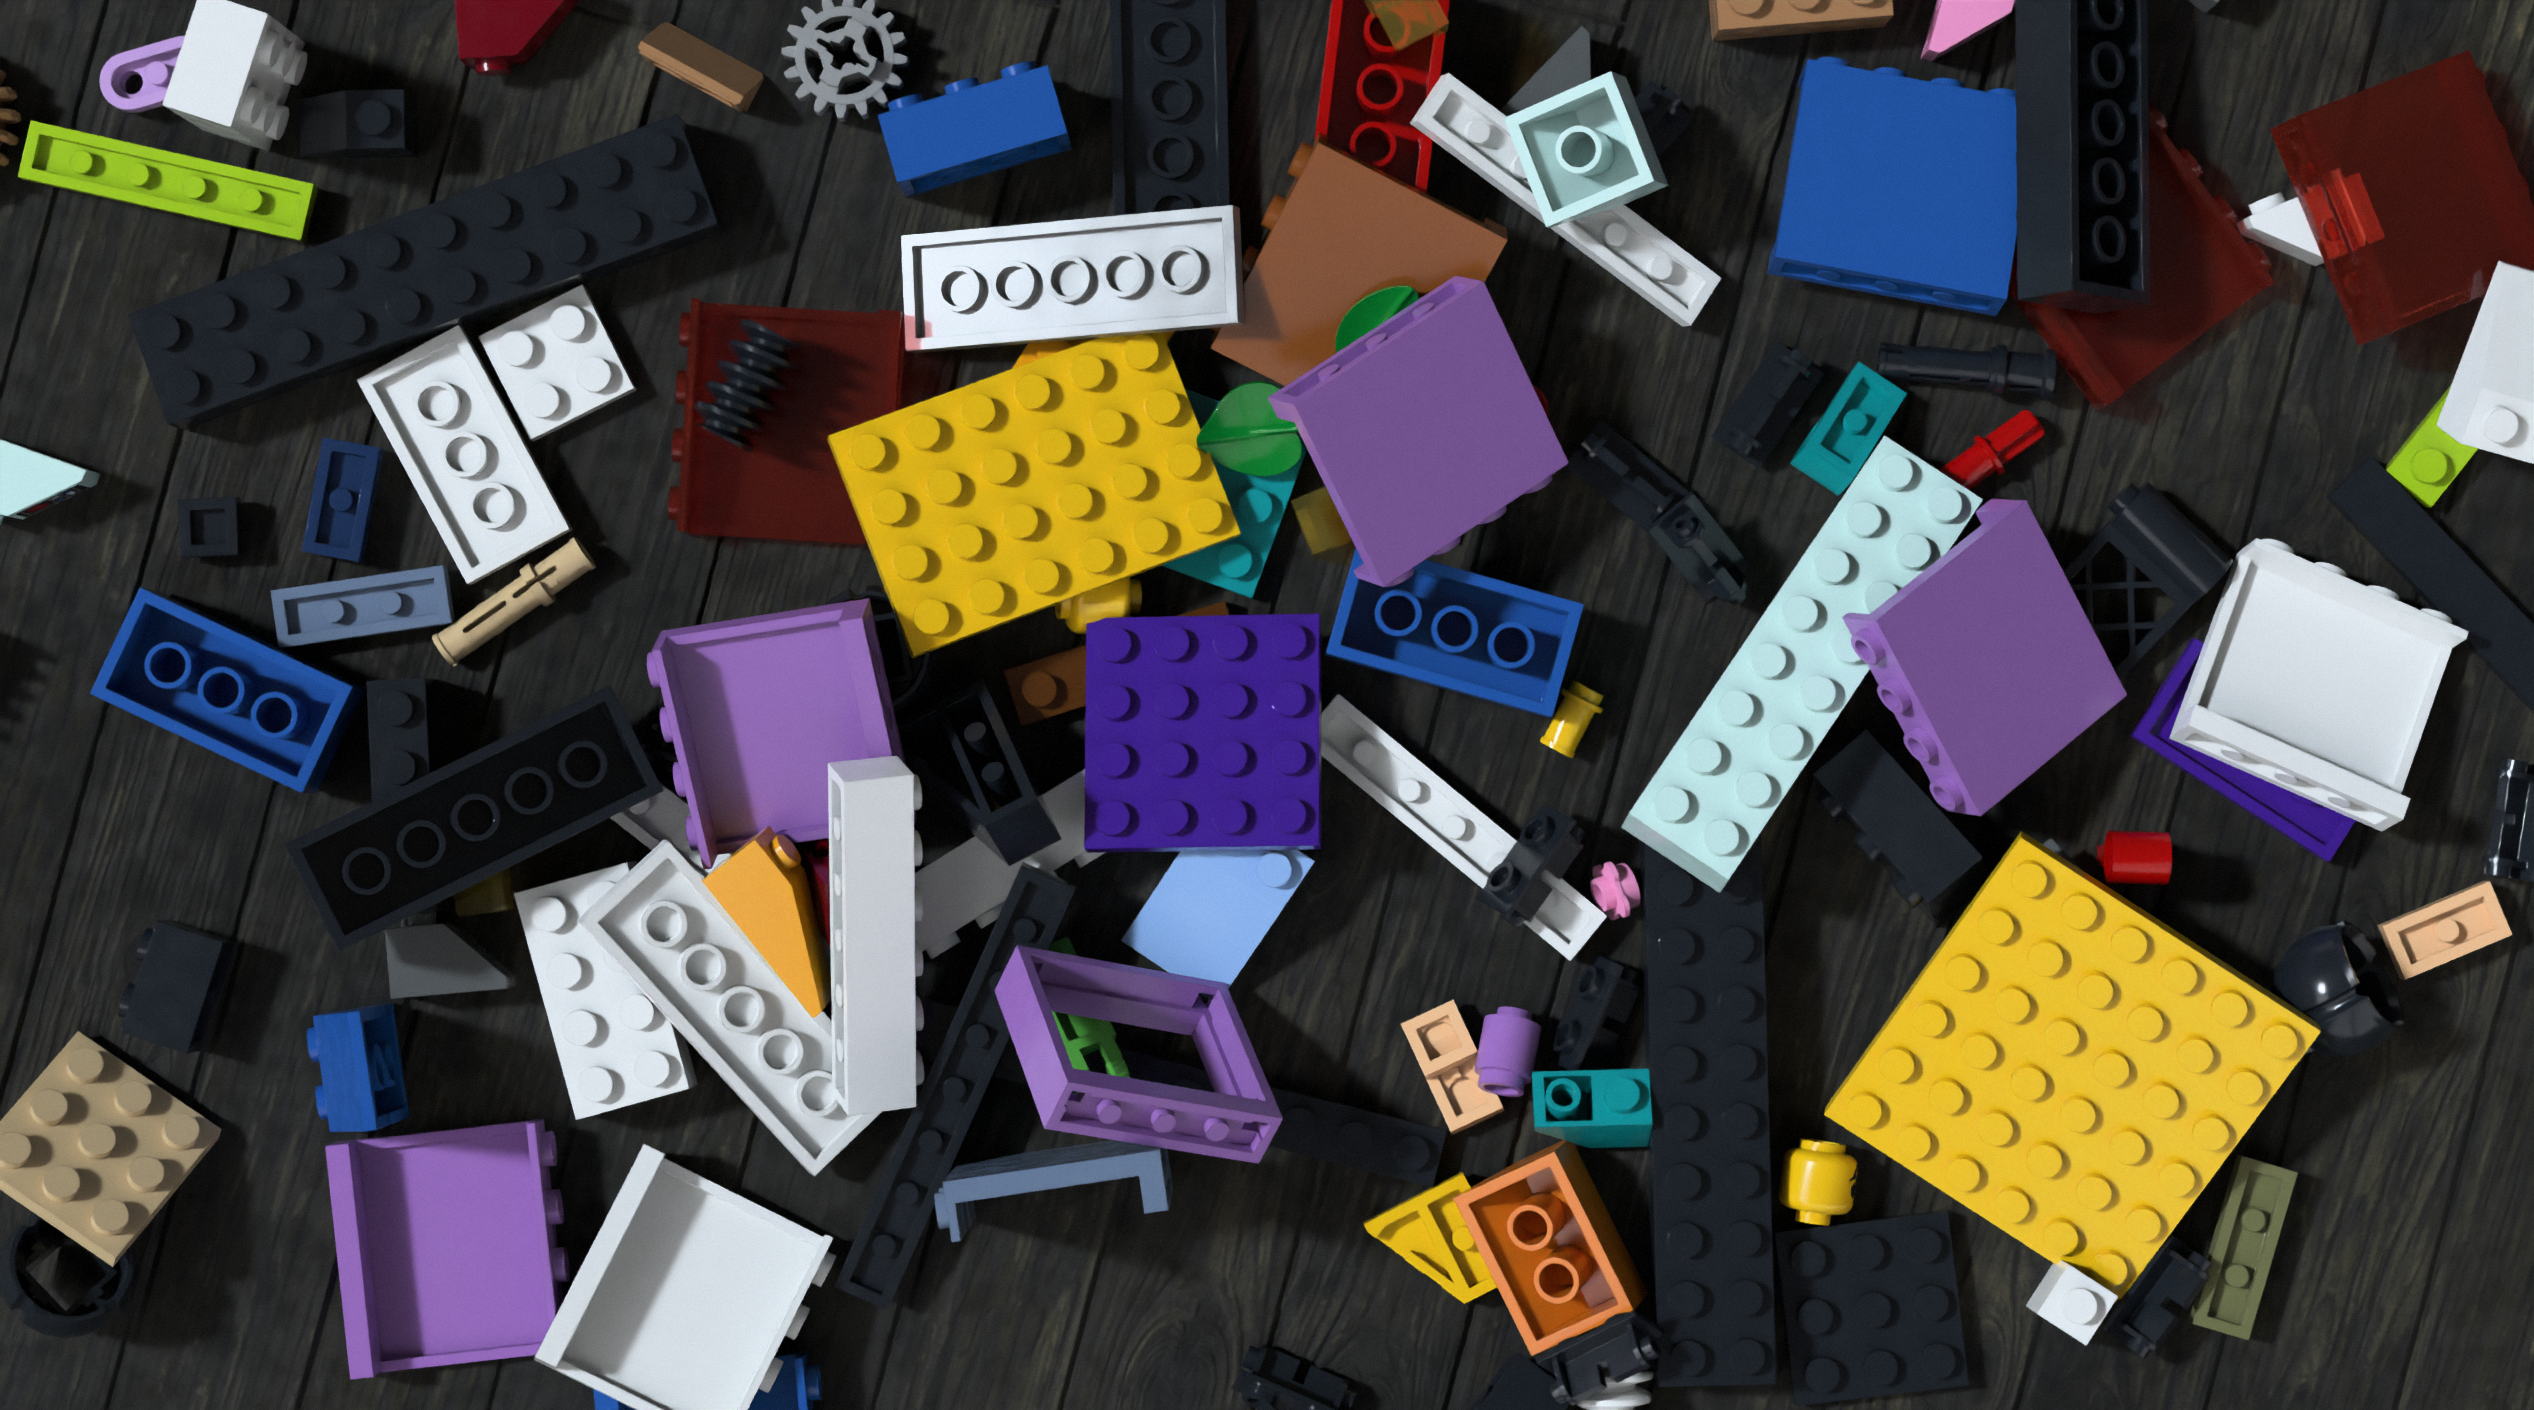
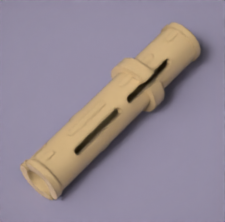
M573 537L569 540L570 542L536 566L528 563L519 570L520 577L477 605L473 610L440 633L434 634L432 640L450 665L456 666L460 660L503 632L507 627L540 604L548 607L556 601L555 594L587 571L596 568L594 560L583 544Z

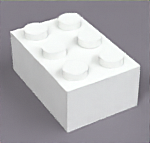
M197 0L162 105L203 131L269 152L273 139H281L288 123L289 108L284 106L291 84L298 85L303 77L307 64V53L302 51L305 42L268 13L228 0Z

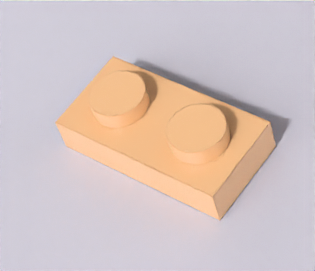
M2490 881L2479 882L2377 925L2400 979L2404 980L2512 935Z

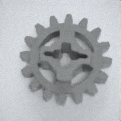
M822 0L823 11L818 14L805 6L801 11L807 24L803 28L796 25H789L787 28L789 34L797 41L796 46L784 47L781 53L785 59L795 61L796 63L795 66L786 70L784 74L788 82L803 81V84L795 93L801 103L814 96L816 97L814 104L815 113L822 117L829 107L833 106L840 122H846L850 108H856L863 119L869 118L868 104L874 100L882 107L887 108L889 101L884 93L886 88L891 87L902 90L904 86L902 80L894 74L895 69L909 67L908 57L895 52V49L907 43L904 33H888L896 22L891 12L876 18L877 3L875 0H867L862 8L856 7L855 0H843L842 6L836 7L832 0ZM848 20L842 29L830 33L821 31L831 23ZM872 31L882 41L884 49L883 63L869 53L867 46L872 38ZM852 45L854 53L864 66L858 63L856 65L845 63L842 69L839 70L838 63L834 56L829 53L828 49L834 52L836 50L846 52L849 46ZM808 52L821 59L824 69L819 77V84L812 79L809 72ZM862 81L871 84L860 92L843 95L847 86Z

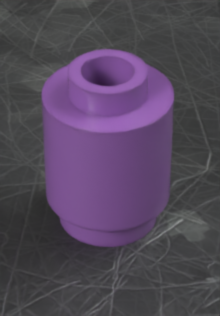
M1504 1006L1498 1008L1497 1014H1489L1484 1017L1474 1070L1479 1075L1478 1088L1500 1096L1519 1097L1524 1094L1525 1084L1532 1082L1531 1075L1534 1072L1541 1026L1531 1020L1532 1014L1516 1007Z

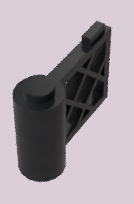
M2148 481L2139 488L2130 482L2113 498L2107 506L2113 513V516L2063 569L2068 582H2070L2084 567V583H2070L2073 590H2085V614L2094 631L2127 629L2128 653L2114 667L2119 680L2132 669L2194 602L2205 595L2220 580L2233 563V559ZM2109 541L2125 556L2126 581L2092 582L2091 559ZM2133 564L2150 580L2134 581ZM2159 587L2175 602L2158 621L2135 622L2134 588ZM2126 588L2127 622L2093 623L2092 590ZM2135 629H2150L2135 645Z

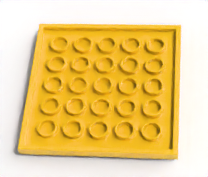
M2021 831L1826 1105L1824 1115L2054 1264L2058 1265L2060 1260L2071 1265L2117 1295L2118 1298L2114 1302L2116 1303L2118 1299L2123 1298L2320 1034L2321 1027L2315 1020Z

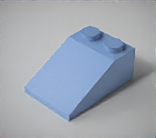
M1299 850L1180 851L1121 941L1169 973L1226 983L1229 989L1315 861ZM1200 993L1207 999L1211 996V994Z

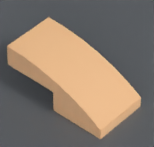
M1454 1000L1401 1023L1452 1135L1504 1111L1498 1095L1478 1088L1479 1075L1474 1071L1478 1051Z

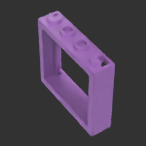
M1020 945L1016 946L994 991L1044 1129L1259 1164L1283 1117L1226 983ZM1199 993L1211 994L1207 1004L1203 1003L1201 996H1198ZM1052 1011L1191 1035L1215 1092L1073 1069ZM1072 1091H1077V1092H1079V1093H1078V1094H1072Z

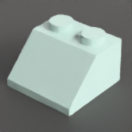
M1610 71L1504 118L1547 228L1615 209L1668 186L1628 81L1622 75Z

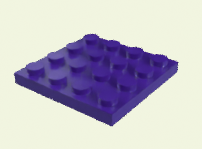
M1319 613L1104 618L1086 624L1084 849L1087 853L1321 849V616Z

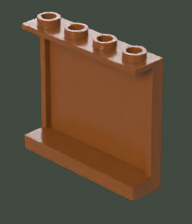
M1319 132L1312 146L1302 142L1287 171V174L1295 177V180L1286 197L1275 194L1260 223L1268 231L1259 249L1248 245L1242 256L1245 325L1210 328L1215 331L1211 349L1286 386L1336 353L1335 337L1339 323L1347 311L1368 294L1389 286L1409 285L1415 288L1419 298H1422L1455 275L1484 281L1485 283L1508 240L1507 228L1488 218H1485L1483 223L1327 143V135Z

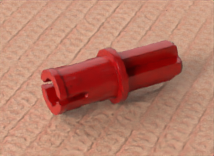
M2022 410L1986 437L1982 438L1980 435L1974 437L1973 446L1937 470L1970 490L1994 472L1997 475L2003 474L2005 472L2003 466L2041 440L2045 435L2044 429L2033 413L2029 410Z

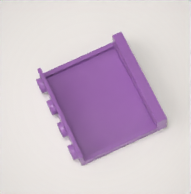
M1455 275L1268 397L1277 418L1295 423L1364 563L1353 570L1356 577L1382 587L1394 586L1404 582L1413 575L1416 565L1431 555H1440L1450 551L1460 543V536L1477 524H1486L1498 519L1506 512L1507 504L1522 494L1533 493L1544 488L1552 481V474L1569 463L1484 281Z
M1990 499L1975 511L1982 525L1872 613L1848 612L1842 617L1852 635L1851 644L1854 651L1867 663L1879 685L1877 692L1881 701L1894 713L1905 733L1903 738L1905 746L1920 761L1931 782L1929 787L1932 796L1940 806L1949 812L1982 816L2127 696L2026 500Z
M870 598L663 630L652 652L647 654V670L651 685L654 688H661L665 707L660 709L662 734L667 743H674L678 762L673 764L675 789L679 797L686 796L691 815L686 817L688 844L692 851L699 850L703 870L712 869L717 855L735 852L767 826H770L776 835L782 834L792 843L829 838L828 763L898 756L906 765ZM914 810V825H915V822H916V819H917L916 810Z
M544 1119L338 1141L325 1146L350 1380L374 1377L380 1372L537 1354L564 1301L562 1282H569L570 1279L568 1252L566 1247L558 1248L555 1225L563 1223V1200L560 1189H551L549 1166L557 1165V1145L554 1132H545Z

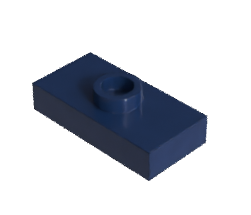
M322 438L302 552L363 563L384 449Z

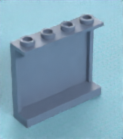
M1107 1140L959 1162L943 1181V1187L939 1188V1193L934 1194L939 1229L950 1228L951 1241H961L976 1219L974 1200L1139 1176L1144 1214L1169 1210L1173 1183L1168 1149Z

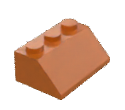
M1563 1140L1532 1154L1453 1198L1531 1356L1549 1349L1567 1338L1576 1337L1604 1324L1613 1315L1635 1310L1649 1294L1572 1142Z

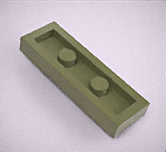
M2237 1154L2207 1255V1260L2213 1264L2206 1273L2211 1278L2194 1299L2188 1320L2190 1323L2249 1340L2298 1172Z

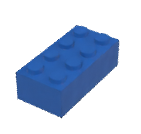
M1355 547L1325 653L1326 656L1541 717L1551 718L1553 716L1584 604L1426 559L1414 567L1413 575L1404 582L1394 586L1382 587L1356 577L1353 570L1364 563Z
M140 587L90 694L298 792L317 793L366 688L164 593Z

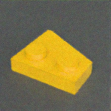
M1461 1172L1364 1221L1363 1224L1369 1234L1378 1238L1402 1256L1408 1263L1440 1284L1443 1289L1466 1304L1497 1288L1453 1199L1458 1194L1471 1188L1464 1173Z

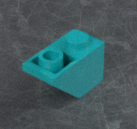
M1649 1069L1532 1072L1535 1132L1588 1148L1648 1147L1653 1125Z

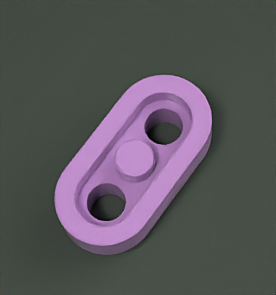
M185 36L173 37L111 57L105 63L100 73V89L105 99L113 106L128 113H140L163 106L162 104ZM132 75H140L143 80L142 88L135 94H128L125 88L127 79Z

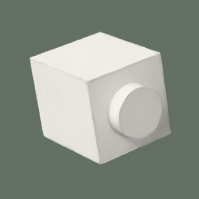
M2060 1260L2058 1265L2052 1264L2026 1304V1307L2087 1346L2118 1296L2071 1265Z

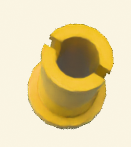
M1574 680L1568 690L1562 688L1560 693L1565 697L1545 735L1540 739L1541 743L1570 758L1574 757V752L1595 712L1602 713L1603 708L1599 705L1604 697L1600 693Z

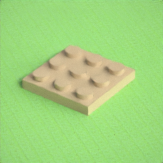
M78 1031L0 1121V1190L113 1267L219 1139L222 1129Z

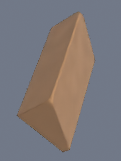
M664 22L640 42L637 48L645 61L741 113L743 111L747 112L764 81V75L761 72L671 23Z

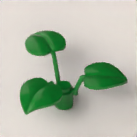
M1409 285L1389 286L1378 289L1360 299L1347 311L1339 323L1335 337L1336 353L1420 299L1417 290ZM1252 381L1232 389L1222 398L1197 435L1198 447L1205 454L1210 452L1211 458L1227 468L1249 475L1271 476L1280 474L1298 463L1302 454V445L1297 434L1299 431L1295 423L1277 418L1268 399L1269 396L1282 389L1270 382Z

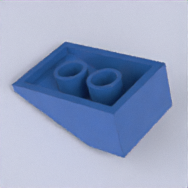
M393 1003L314 1015V1027H310L307 1030V1044L312 1062H320L323 1085L316 1086V1105L320 1119H328L330 1132L378 1130L409 1118L410 1113Z

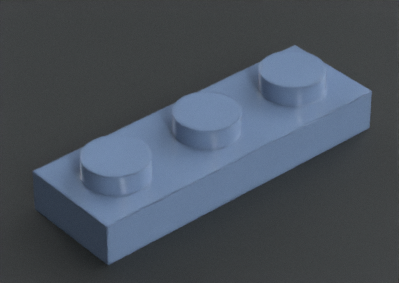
M445 565L271 590L278 646L281 649L448 625L455 622L448 568Z

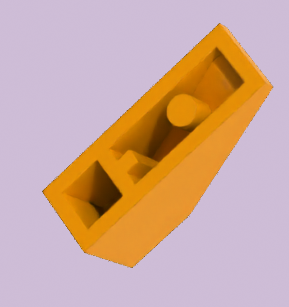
M767 826L719 863L702 882L810 1016L814 1018L831 1001V976L805 869L800 864L801 857L794 844L784 835H776L772 828Z

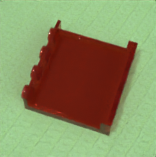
M2470 50L2310 110L2270 129L2358 346L2486 295L2498 261L2534 270V206L2529 197V187L2525 178L2518 170L2507 143L2506 130L2497 119L2485 89L2484 76L2479 68L2476 67Z
M2149 101L2150 305L2094 314L2018 300L2016 237L2008 293L2050 349L2056 350V358L2095 411L2107 407L2123 395L2124 391L2252 297L2275 283L2268 273L2272 269V265L2266 254L2256 243L2251 241L2247 244L2233 226L2238 220L2230 205L2220 195H2215L2214 197L2210 195L2199 180L2203 176L2200 165L2186 149L2181 148L2179 151L2165 134V131L2169 129L2167 121L2158 108Z
M691 298V313H681L679 326L680 347H688L687 370H678L675 392L676 404L685 405L683 428L674 429L672 439L673 463H681L680 486L670 487L668 501V517L670 521H677V531L687 535L868 545L827 438L831 434L900 410L905 337L904 314L902 311L878 309V313L737 305L705 303L701 299ZM742 319L757 322L803 348H791L790 350L792 356L801 365L798 371L780 368L778 372L790 385L788 390L769 389L767 392L778 405L777 410L772 412L758 409L756 412L767 426L765 432L746 430L745 435L756 446L753 453L746 452L695 424H703L705 421L694 409L696 401L715 403L716 401L705 388L707 381L724 383L727 381L725 376L716 367L718 361L737 362L739 360L728 348L729 341L731 339L747 342L750 340L739 327Z

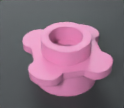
M1611 861L1604 863L1603 867L1600 864L1593 867L1594 879L1591 880L1590 887L1597 907L1602 912H1606L1611 920L1619 919V914L1622 918L1629 916L1630 909L1640 904L1639 886L1630 867L1625 863L1614 865Z

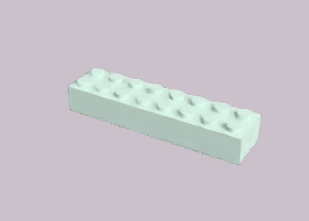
M1884 435L1649 782L1621 828L1720 893L1870 669L1867 663L1854 651L1851 644L1852 635L1842 617L1848 612L1872 613L1946 554L1983 499Z

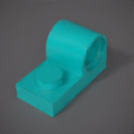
M1858 362L1847 376L1825 413L1809 432L1790 464L1839 496L1859 472L1907 393L1861 362Z

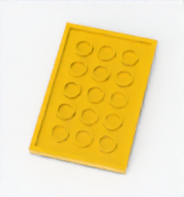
M1163 332L1096 338L829 435L827 438L911 658L1231 540L1241 534L1210 452L1205 454L1197 445V435L1201 429Z

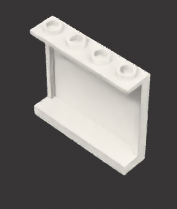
M2256 538L2236 554L2169 739L2382 832L2404 819L2411 798L2401 793L2451 650L2467 639L2469 631L2453 625L2451 618L2442 612L2432 609L2419 610L2399 601V596L2387 588L2375 585L2365 586L2346 578L2345 571L2335 565L2325 562L2312 563L2293 554V549L2283 542L2274 539L2260 540Z
M644 1144L534 1360L635 1410H748L758 1389L766 1393L770 1391L784 1361L774 1356L784 1336L795 1340L809 1313L810 1308L802 1305L801 1302L810 1284L813 1283L821 1287L834 1263L836 1255L827 1251L833 1238L826 1234L822 1237L663 1158L665 1154Z

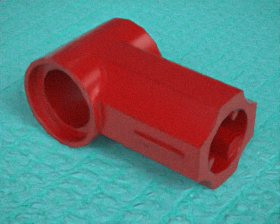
M2109 830L2105 837V843L2097 846V866L2104 869L2105 881L2115 884L2167 885L2172 869L2170 834L2168 832Z

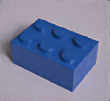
M1034 61L1022 62L1002 69V79L981 85L976 77L963 79L945 86L946 95L923 101L922 94H914L888 103L890 111L878 114V118L897 183L906 198L1071 150L1072 146L1048 65L1036 68Z

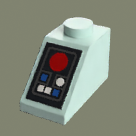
M0 438V525L4 515L23 520L97 485L100 473Z

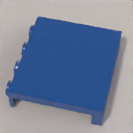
M1821 57L1817 61L1808 59L1798 83L1801 91L1776 242L1770 252L1767 274L1996 316L2007 300L2017 237L2016 91L2005 88H1995L1988 92L1965 88L1962 82L1951 78H1935L1931 81L1908 78L1906 72L1891 67H1880L1874 71L1851 67L1848 61L1837 57Z

